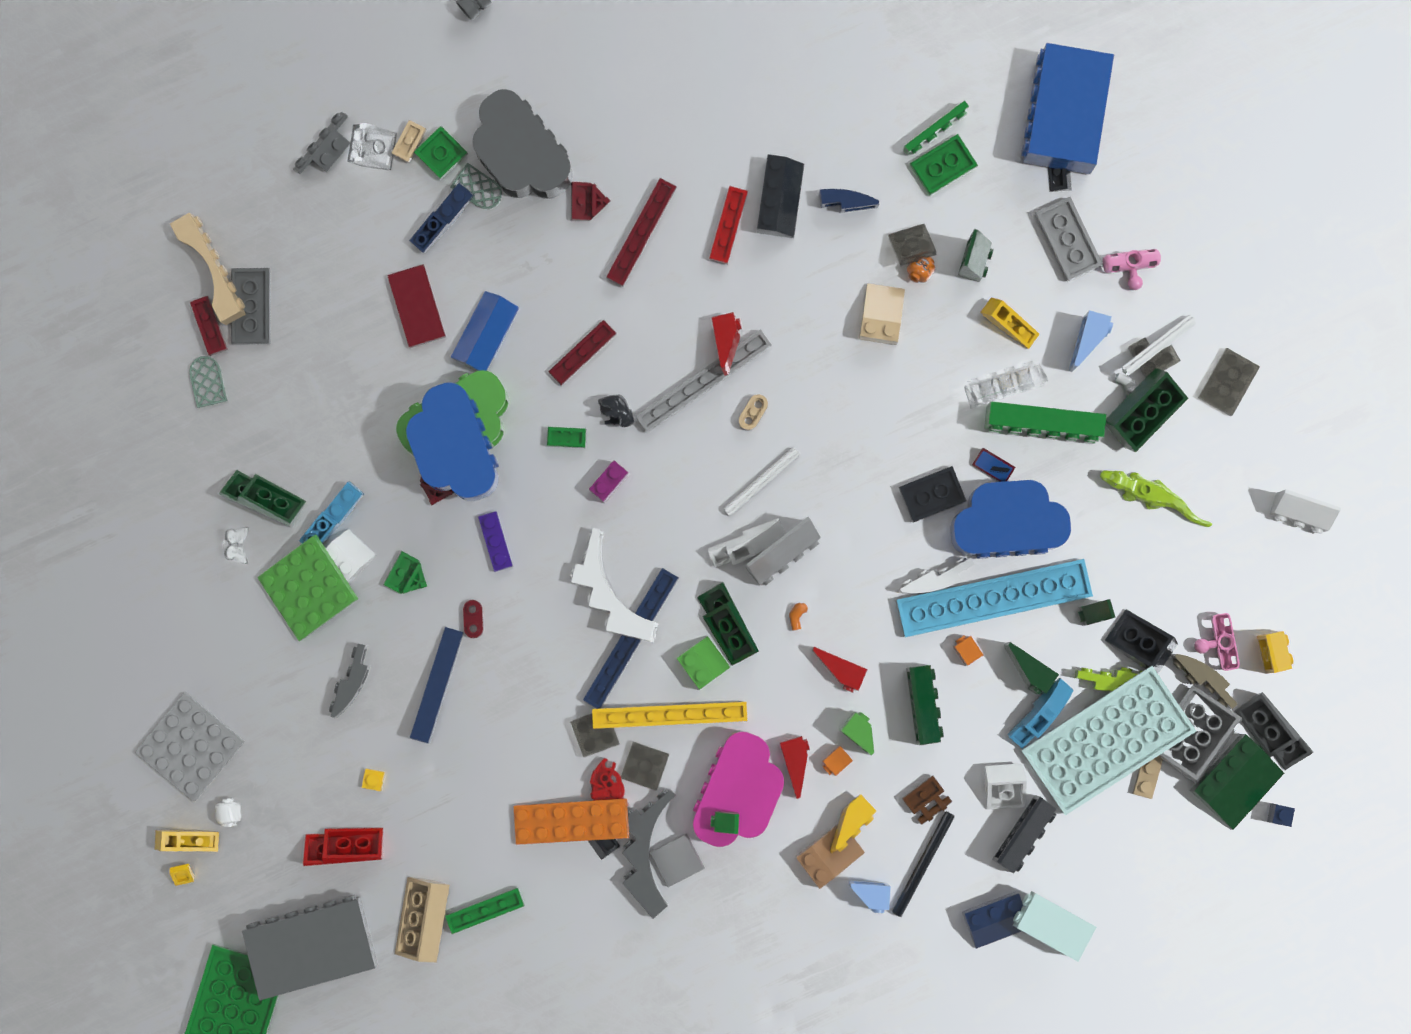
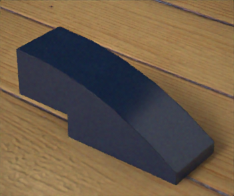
M820 189L819 191L821 208L840 206L841 213L879 207V200L857 191L846 189Z

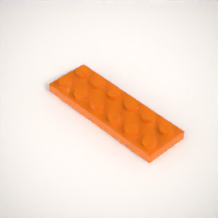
M627 799L513 806L516 845L630 838Z

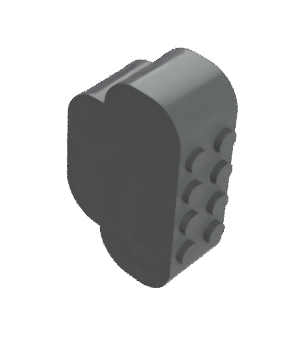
M507 89L493 92L480 105L479 118L482 125L473 136V148L479 161L501 189L510 197L523 198L532 192L544 199L559 196L570 186L573 178L567 150L561 143L557 144L556 137L550 129H545L544 122L538 114L534 116L531 110L532 107L526 99L522 101L515 92Z

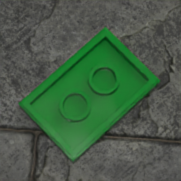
M959 134L911 162L910 166L928 195L931 196L978 167V164Z

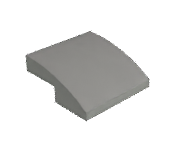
M687 834L650 853L667 887L705 868Z

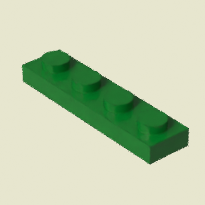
M964 100L907 143L903 151L907 156L911 153L914 155L923 148L921 145L925 142L931 143L938 137L937 133L941 130L943 132L947 131L956 119L958 121L963 119L968 114L966 111L969 105Z
M515 888L448 914L445 918L451 934L524 907L525 904L519 888Z

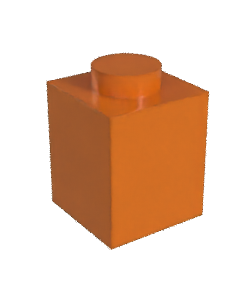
M963 635L955 641L956 645L953 648L965 666L970 665L983 656V653L971 636L966 638Z
M838 746L822 761L825 764L822 767L829 775L833 773L836 776L853 760L841 746Z

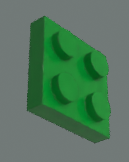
M442 126L414 151L440 180L468 155V152Z

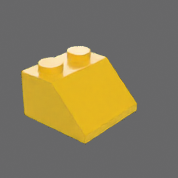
M1284 631L1257 636L1265 674L1292 669L1294 660L1292 654L1288 651L1289 638Z

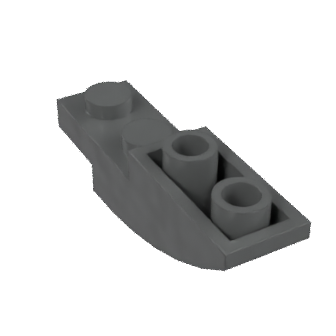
M357 644V647L353 648L351 658H354L352 666L349 665L346 674L349 679H340V682H337L335 685L334 693L336 698L335 701L331 702L329 708L333 718L339 717L353 703L365 683L370 666L363 665L367 645Z

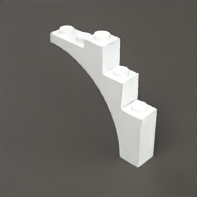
M593 528L592 533L589 532L587 537L589 545L587 551L583 553L582 562L584 564H576L575 568H572L570 573L571 582L575 585L593 589L592 592H589L587 598L589 607L610 612V615H607L604 626L606 631L654 643L658 624L631 612L612 591L602 564L601 551L604 532Z

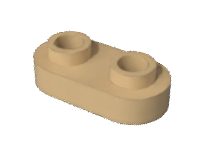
M757 394L750 398L739 417V425L742 429L753 430L759 423L768 407V401L763 395ZM756 402H761L762 406L760 408H756L754 404ZM751 418L752 423L746 424L745 419Z

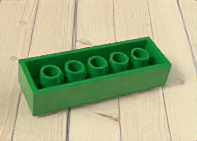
M991 401L986 406L984 429H989L990 433L1008 431L1009 435L1027 433V437L1035 438L1038 435H1046V439L1057 440V437H1064L1065 441L1070 442L1082 439L1084 443L1095 444V442L1104 437L1106 414Z

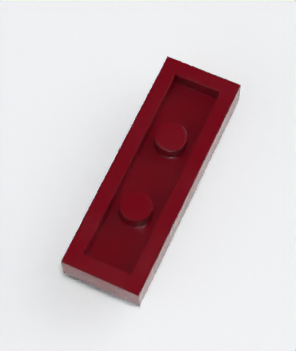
M209 296L191 301L190 304L208 355L212 356L228 350Z

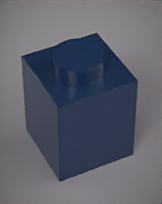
M1271 803L1267 822L1292 827L1295 808Z

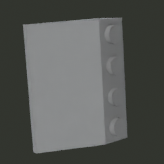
M809 517L805 518L746 564L745 568L759 586L762 583L765 586L774 579L772 576L775 573H783L789 568L787 564L792 560L797 562L804 556L802 552L807 548L811 551L820 544L818 540L821 537Z
M1192 685L1179 703V706L1196 729V732L1160 754L1159 757L1188 779L1198 784L1241 724L1242 717Z

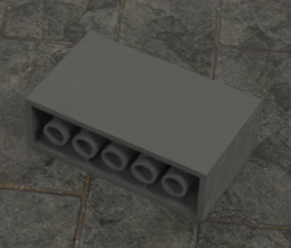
M351 895L342 899L343 902L340 903L333 900L323 904L322 908H317V905L305 908L304 913L299 914L297 910L285 914V918L282 919L279 916H275L265 920L266 923L260 924V921L246 925V929L242 931L259 1001L377 967L378 964L360 897L356 898L355 895Z

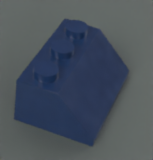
M1015 891L962 912L976 949L1022 932L1013 926L1015 914L1021 911L1023 907L1018 892Z

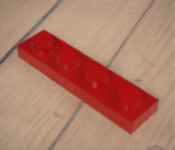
M729 186L709 260L728 265L746 201L747 190Z

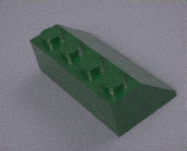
M931 665L906 668L916 745L941 742V738H944L943 727L939 726L938 719L941 718L940 707H936L935 699H938V690L933 686V680H936L935 669H931Z

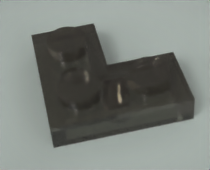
M1145 337L1130 345L1128 349L1134 358L1150 344ZM1171 344L1139 368L1146 378L1155 368L1166 370L1181 360Z

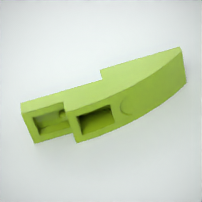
M1081 667V671H1075L1074 678L1092 681L1093 690L1113 691L1138 674L1132 673L1130 668L1121 667L1120 670H1115L1114 677H1111L1112 673L1100 671V674L1092 673L1093 669Z

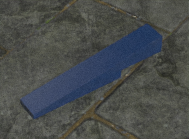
M448 627L444 629L410 735L411 739L428 744L431 741L464 632Z

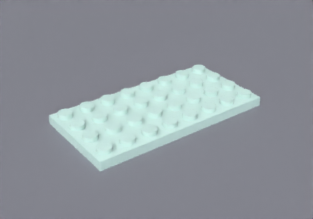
M1150 666L1022 749V752L1064 815H1067L1195 733L1196 729L1154 667Z

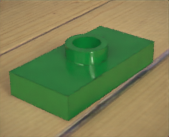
M548 427L547 446L585 448L586 429Z

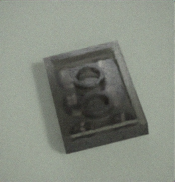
M1226 348L1198 398L1227 415L1233 416L1260 366Z

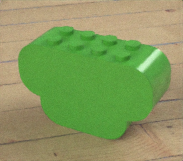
M485 370L476 371L470 375L466 373L459 377V381L455 384L460 385L469 397L476 402L479 413H476L478 418H481L486 431H483L484 436L487 435L493 448L501 441L504 434V426L500 417L508 408V394L498 377L493 373ZM418 402L409 407V411L399 418L396 426L400 442L412 455L413 452L407 438L406 428L414 415L423 412L422 403L419 404Z

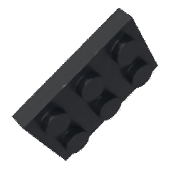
M953 466L899 487L913 523L967 502Z

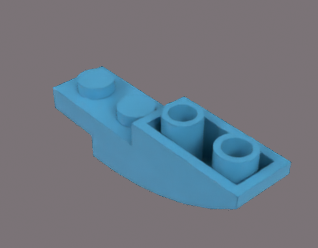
M350 481L347 482L299 541L303 544L312 536L317 535L323 544L353 511L354 506L364 493Z
M1059 677L1047 694H1042L1033 703L1034 708L1008 733L1009 738L1022 749L1035 736L1039 738L1060 714L1074 691L1073 688Z

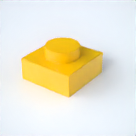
M366 768L362 788L382 791L385 772Z
M189 864L170 868V875L175 886L194 882V874Z

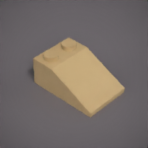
M867 283L859 340L897 345L905 289Z

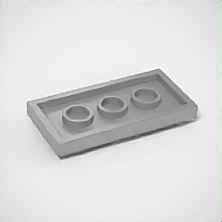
M1071 197L1035 213L1067 282L1103 265Z

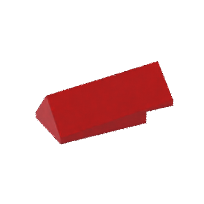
M383 828L325 829L324 834H306L303 866L383 859Z

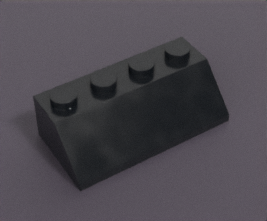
M767 155L757 233L794 238L804 163L785 156Z
M1034 795L992 860L1013 874L1015 871L1019 872L1024 865L1023 859L1025 856H1029L1035 848L1033 844L1037 838L1040 840L1046 832L1044 829L1048 822L1051 823L1057 814L1054 813L1056 808L1042 797Z

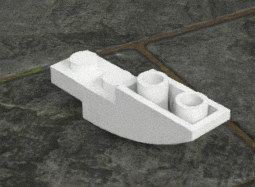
M779 518L743 531V536L708 548V553L715 567L731 561L735 565L763 552L785 535V531Z
M963 557L955 562L956 566L952 569H949L947 566L940 570L938 577L934 570L929 572L926 569L918 574L919 578L912 581L909 579L902 583L903 588L899 589V591L904 594H923L950 587L962 581L958 573L973 566L974 562L971 558L966 560Z

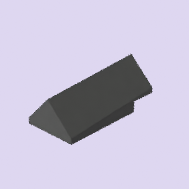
M1263 692L1256 694L1235 710V713L1242 717V722L1270 758L1274 756L1284 770L1289 769L1314 753Z

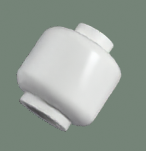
M233 798L222 799V803L215 806L216 822L221 824V827L237 826V822L241 821L240 803L234 802Z

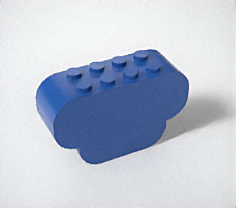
M443 383L432 387L423 397V412L414 415L406 428L407 438L421 477L432 488L439 491L452 489L460 498L467 501H477L490 496L498 486L499 477L496 468L499 465L494 454L490 453L492 445L489 438L483 434V431H486L484 423L476 415V413H479L476 402L458 384Z
M1034 480L992 482L979 486L969 496L968 508L957 514L950 526L951 542L954 548L963 555L976 556L977 559H986L992 554H996V558L1010 556V553H1015V556H1026L1029 552H1034V555L1046 554L1048 550H1053L1063 545L1071 533V521L1067 509L1057 502H1049L1046 488Z

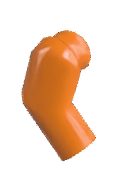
M805 603L795 604L789 613L792 631L801 629L799 618L808 610Z

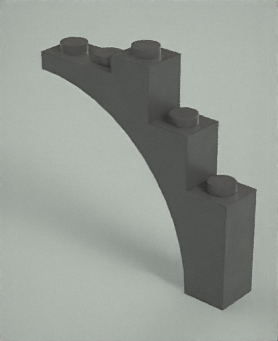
M664 789L656 796L659 800L654 804L649 802L642 809L644 811L643 814L637 809L634 811L632 809L628 810L629 832L636 840H629L623 846L625 850L622 854L634 866L636 871H629L623 877L625 881L622 884L652 919L668 906L657 889L652 876L649 847L653 828L665 806L676 796L671 789L669 791Z

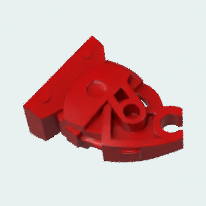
M604 758L591 775V799L593 801L626 799L624 798L625 787L621 776L615 771L616 763L613 762L612 767L607 768L605 763L608 759ZM612 775L615 776L617 782H614Z

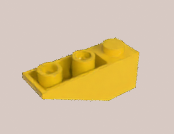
M861 794L855 797L842 810L830 849L831 853L837 850L841 852L848 845L846 841L850 837L854 839L861 832L859 828L863 824L867 826L874 819L872 815L876 810Z

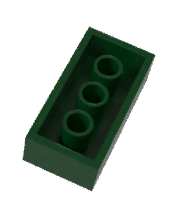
M1155 368L1106 418L1105 425L1124 448L1137 452L1189 398L1167 371Z

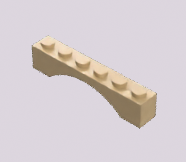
M188 213L170 223L177 239L193 247L208 264L214 284L212 307L219 321L224 325H228L246 315L243 310L245 305L240 298H237L235 294L237 291L236 287L226 277L228 272L223 265H220L218 261L220 256L215 249H212L210 245L212 241L209 235L203 232L201 228L203 223L200 218Z

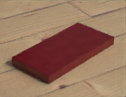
M424 264L387 275L409 348L445 338L446 335Z

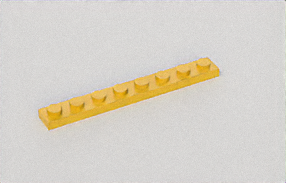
M747 702L592 709L593 729L748 721Z

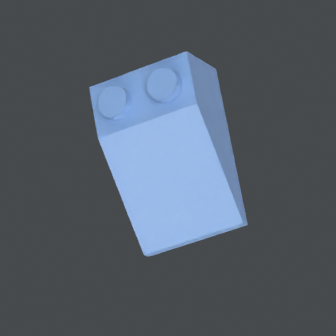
M1090 310L1083 316L1069 371L1073 372L1103 338L1107 337L1108 333H1111L1113 323L1110 321L1112 316Z

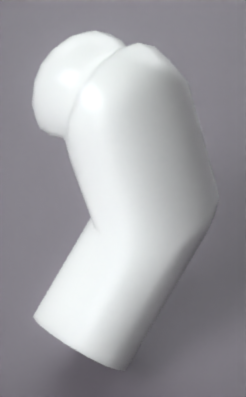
M1122 373L1116 375L1115 381L1123 385L1125 394L1128 397L1137 387L1135 380Z

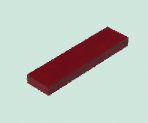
M603 320L548 372L562 386L617 333Z

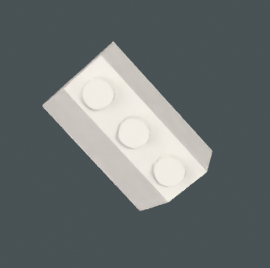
M1285 489L1276 493L1270 514L1274 515V519L1286 522V520L1293 522L1294 526L1300 528L1307 526L1312 528V532L1322 534L1323 532L1330 531L1341 511V507Z

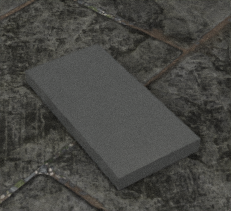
M231 268V282L236 287L237 291L235 294L237 298H240L245 305L243 310L246 315L231 323V344H271L270 268Z

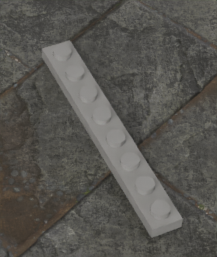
M761 329L737 346L729 375L772 346ZM717 359L638 414L636 418L647 433L729 375H724L720 361Z

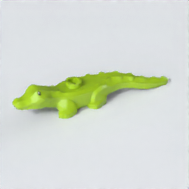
M1105 470L1100 474V478L1111 487L1125 490V493L1122 494L1125 501L1138 500L1144 502L1147 509L1170 507L1180 512L1193 523L1205 527L1213 525L1211 522L1197 517L1187 504L1160 480L1152 482L1144 479L1136 472L1129 474L1130 477L1123 471Z

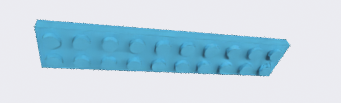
M1081 559L896 600L904 637H910L1092 597L1093 594L1085 560Z

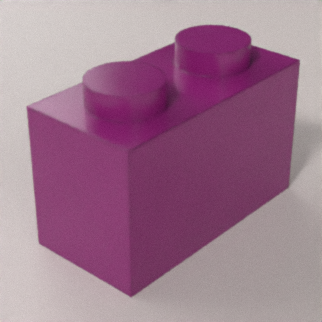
M613 460L589 490L605 503L628 477L629 472Z

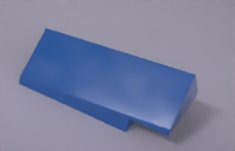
M485 291L451 358L477 371H487L519 307L500 295Z

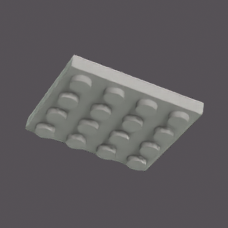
M184 693L135 753L195 802L245 741L191 696Z

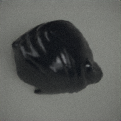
M610 395L598 399L601 414L610 418V420L605 421V425L612 424L628 427L635 422L632 410L629 409L627 401L622 395Z

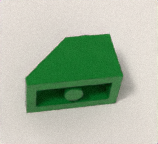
M715 811V816L711 815V827H714V832L738 834L739 812Z

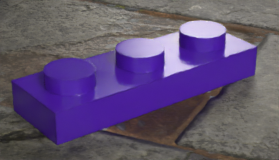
M497 511L478 516L494 572L513 567Z

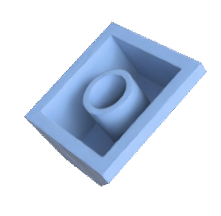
M849 881V886L874 913H884V910H889L891 886L888 883Z

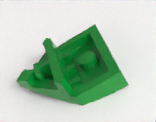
M401 551L383 585L400 594L427 587L419 560Z

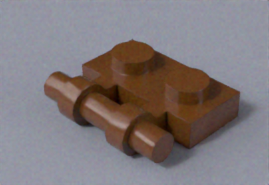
M933 775L902 798L913 814L919 810L923 813L917 819L921 825L927 821L930 822L934 819V815L941 810H946L947 806L952 803L949 796L943 800L939 797L944 792V789ZM935 800L937 804L930 810H927L925 806Z

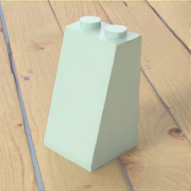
M1031 891L1023 899L1022 904L1024 905L1021 911L1015 914L1013 926L1079 962L1097 927Z

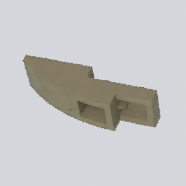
M1173 654L1171 656L1174 659L1172 663L1177 669H1182L1187 674L1185 677L1192 685L1205 683V689L1210 694L1214 693L1218 697L1217 701L1228 709H1233L1238 705L1225 690L1231 684L1216 670L1186 655Z

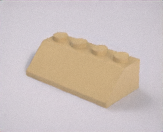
M413 877L407 878L395 955L418 962H437L450 885Z

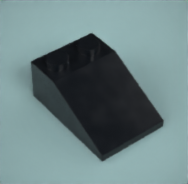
M1127 609L1105 639L1107 643L1141 667L1147 669L1153 666L1158 674L1178 646L1174 636Z

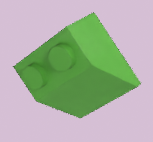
M708 636L677 658L699 690L730 668Z
M853 712L839 731L869 755H873L872 727L868 723L870 719L862 712L858 714Z

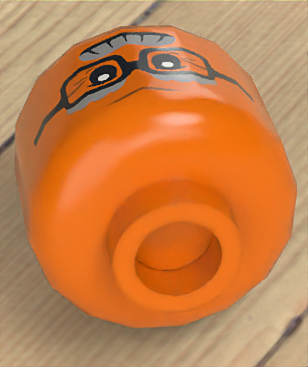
M926 254L916 255L907 266L909 278L916 283L926 282L935 271L934 260Z

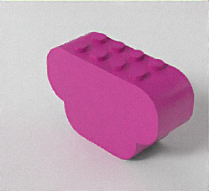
M736 732L726 740L723 747L719 746L715 756L718 758L716 765H711L708 775L711 776L708 783L704 782L700 792L703 794L701 801L697 799L693 811L696 812L693 820L695 834L700 840L712 846H728L735 841L738 835L745 838H754L762 834L768 826L784 786L782 772L777 766L769 762L770 751L768 745L763 739L749 732ZM715 811L739 812L738 834L714 832V827H711V815L715 816Z

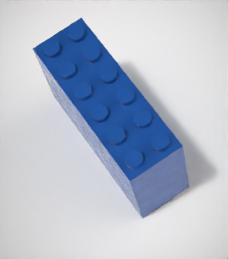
M1046 43L1044 49H1040L1036 60V66L1039 67H1037L1033 78V84L1036 85L1030 97V102L1033 103L1027 115V120H1030V122H1028L1024 133V138H1027V140H1025L1021 151V156L1024 157L1023 163L1059 168L1061 170L1065 168L1068 171L1085 174L1092 173L1097 165L1114 54Z

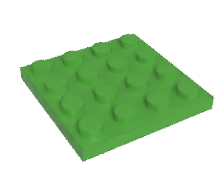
M317 535L309 538L257 577L298 641L305 639L358 600L353 589Z

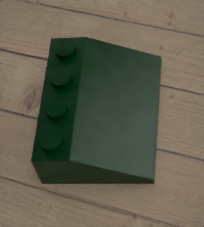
M1240 734L1206 771L1198 784H1195L1189 791L1234 830L1285 773L1247 734Z

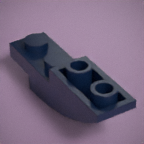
M458 183L438 209L430 214L409 241L421 252L425 253L464 212L466 205L475 195L463 184Z

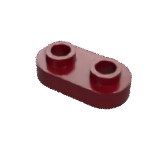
M476 600L467 601L463 607L464 632L470 638H478L484 631L483 607ZM471 606L476 607V611L474 613H471L469 611V608ZM472 625H476V632L470 631Z

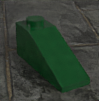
M1111 599L1079 607V612H1077L1080 623L1083 622L1084 626L1116 618Z

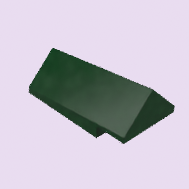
M238 470L235 471L219 493L221 496L290 527H293L306 503L304 499L257 474L251 478Z
M723 582L697 597L707 613L702 616L732 666L759 652Z

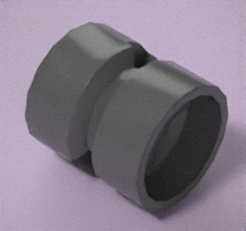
M491 0L456 1L458 7L470 20H473L480 14L479 9L484 10L492 3Z

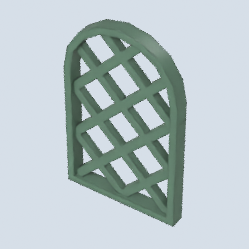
M468 162L450 186V188L454 189L459 178L460 183L464 186L471 185L473 194H482V199L475 200L474 196L471 202L482 209L496 207L502 198L500 186ZM470 167H471L472 169H474L475 171H477V172L471 173V172H470ZM466 168H468V174H463ZM478 174L479 181L472 182L471 175ZM481 175L487 178V180H481ZM469 176L470 183L463 184L462 177ZM489 182L490 188L483 189L482 183ZM491 182H493L497 187L492 188ZM480 183L481 190L474 191L473 184ZM499 189L500 196L494 197L493 190ZM491 191L492 197L485 198L484 192ZM492 200L493 205L486 207L485 201ZM478 202H483L484 206L479 205Z
M201 356L195 359L190 366V379L197 408L228 401L219 364L208 356ZM208 359L214 362L211 367L205 364ZM196 362L201 364L198 370L193 368ZM215 365L217 366L218 371L213 369ZM203 366L209 369L206 375L200 372ZM192 370L196 372L194 377L192 375ZM211 371L217 373L214 380L208 377ZM198 374L204 377L201 383L195 380ZM218 377H220L221 384L216 382ZM206 379L212 381L209 388L203 385ZM194 382L199 385V387L197 388V390L195 389V384H194ZM214 384L220 386L217 393L211 390ZM201 387L207 389L204 396L198 393ZM221 390H223L224 397L219 395ZM209 392L215 394L212 401L206 398ZM197 395L202 397L200 402H198ZM217 396L220 397L221 399H223V400L215 401L216 398H217ZM204 400H207L208 402H210V403L201 405Z

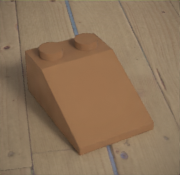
M838 824L795 856L819 889L833 880L865 853L857 841L851 837L846 841L848 845L841 852L838 850L833 853L830 852Z

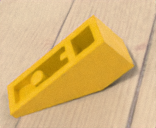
M991 297L980 312L992 324L1027 349L1032 346L1039 336V333L1003 300Z
M155 830L154 850L218 852L219 832Z

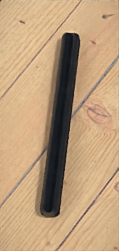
M946 811L892 911L898 917H902L955 818L950 812Z

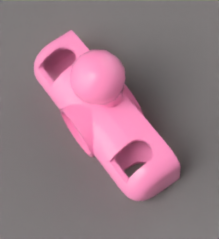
M1157 249L1132 250L1130 252L1108 254L1102 259L1103 268L1106 273L1129 271V288L1139 290L1143 285V280L1138 276L1137 270L1157 267L1161 262V255ZM1129 256L1135 258L1136 264H1131L1129 262ZM1157 261L1156 265L1149 266L1150 262ZM1119 266V270L1112 271V267Z
M1228 613L1213 615L1211 621L1213 624L1214 640L1207 641L1200 638L1195 642L1194 648L1200 654L1206 653L1211 648H1216L1220 668L1223 671L1238 669L1240 663L1231 617ZM1225 618L1229 619V626H1225ZM1222 637H1226L1228 639L1227 647H1223L1221 645L1220 641ZM1231 656H1236V664H1232Z

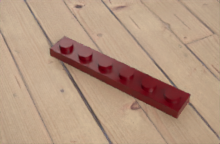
M659 178L606 277L607 279L624 287L677 186Z

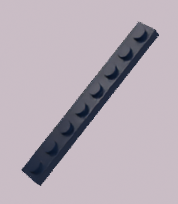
M662 568L635 614L644 619L654 621L679 577ZM623 635L620 637L583 699L585 702L597 709L602 708L642 640Z

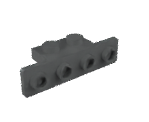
M340 112L333 116L329 127L324 128L319 134V139L309 145L305 156L300 157L295 162V168L293 169L295 172L301 174L311 161H314L326 172L330 169L350 144L337 131L348 118L346 113Z

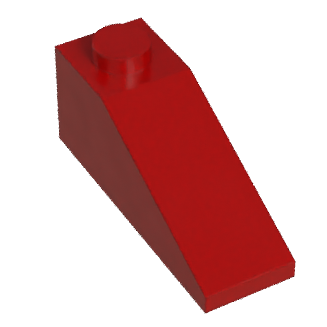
M734 312L711 317L720 366L725 376L729 375L740 340L739 330L742 329L741 320L736 318Z
M813 647V653L837 681L844 685L843 689L852 693L854 690L859 691L868 669Z
M802 736L780 742L796 799L801 798L808 757L807 751L810 750L807 739L803 740Z

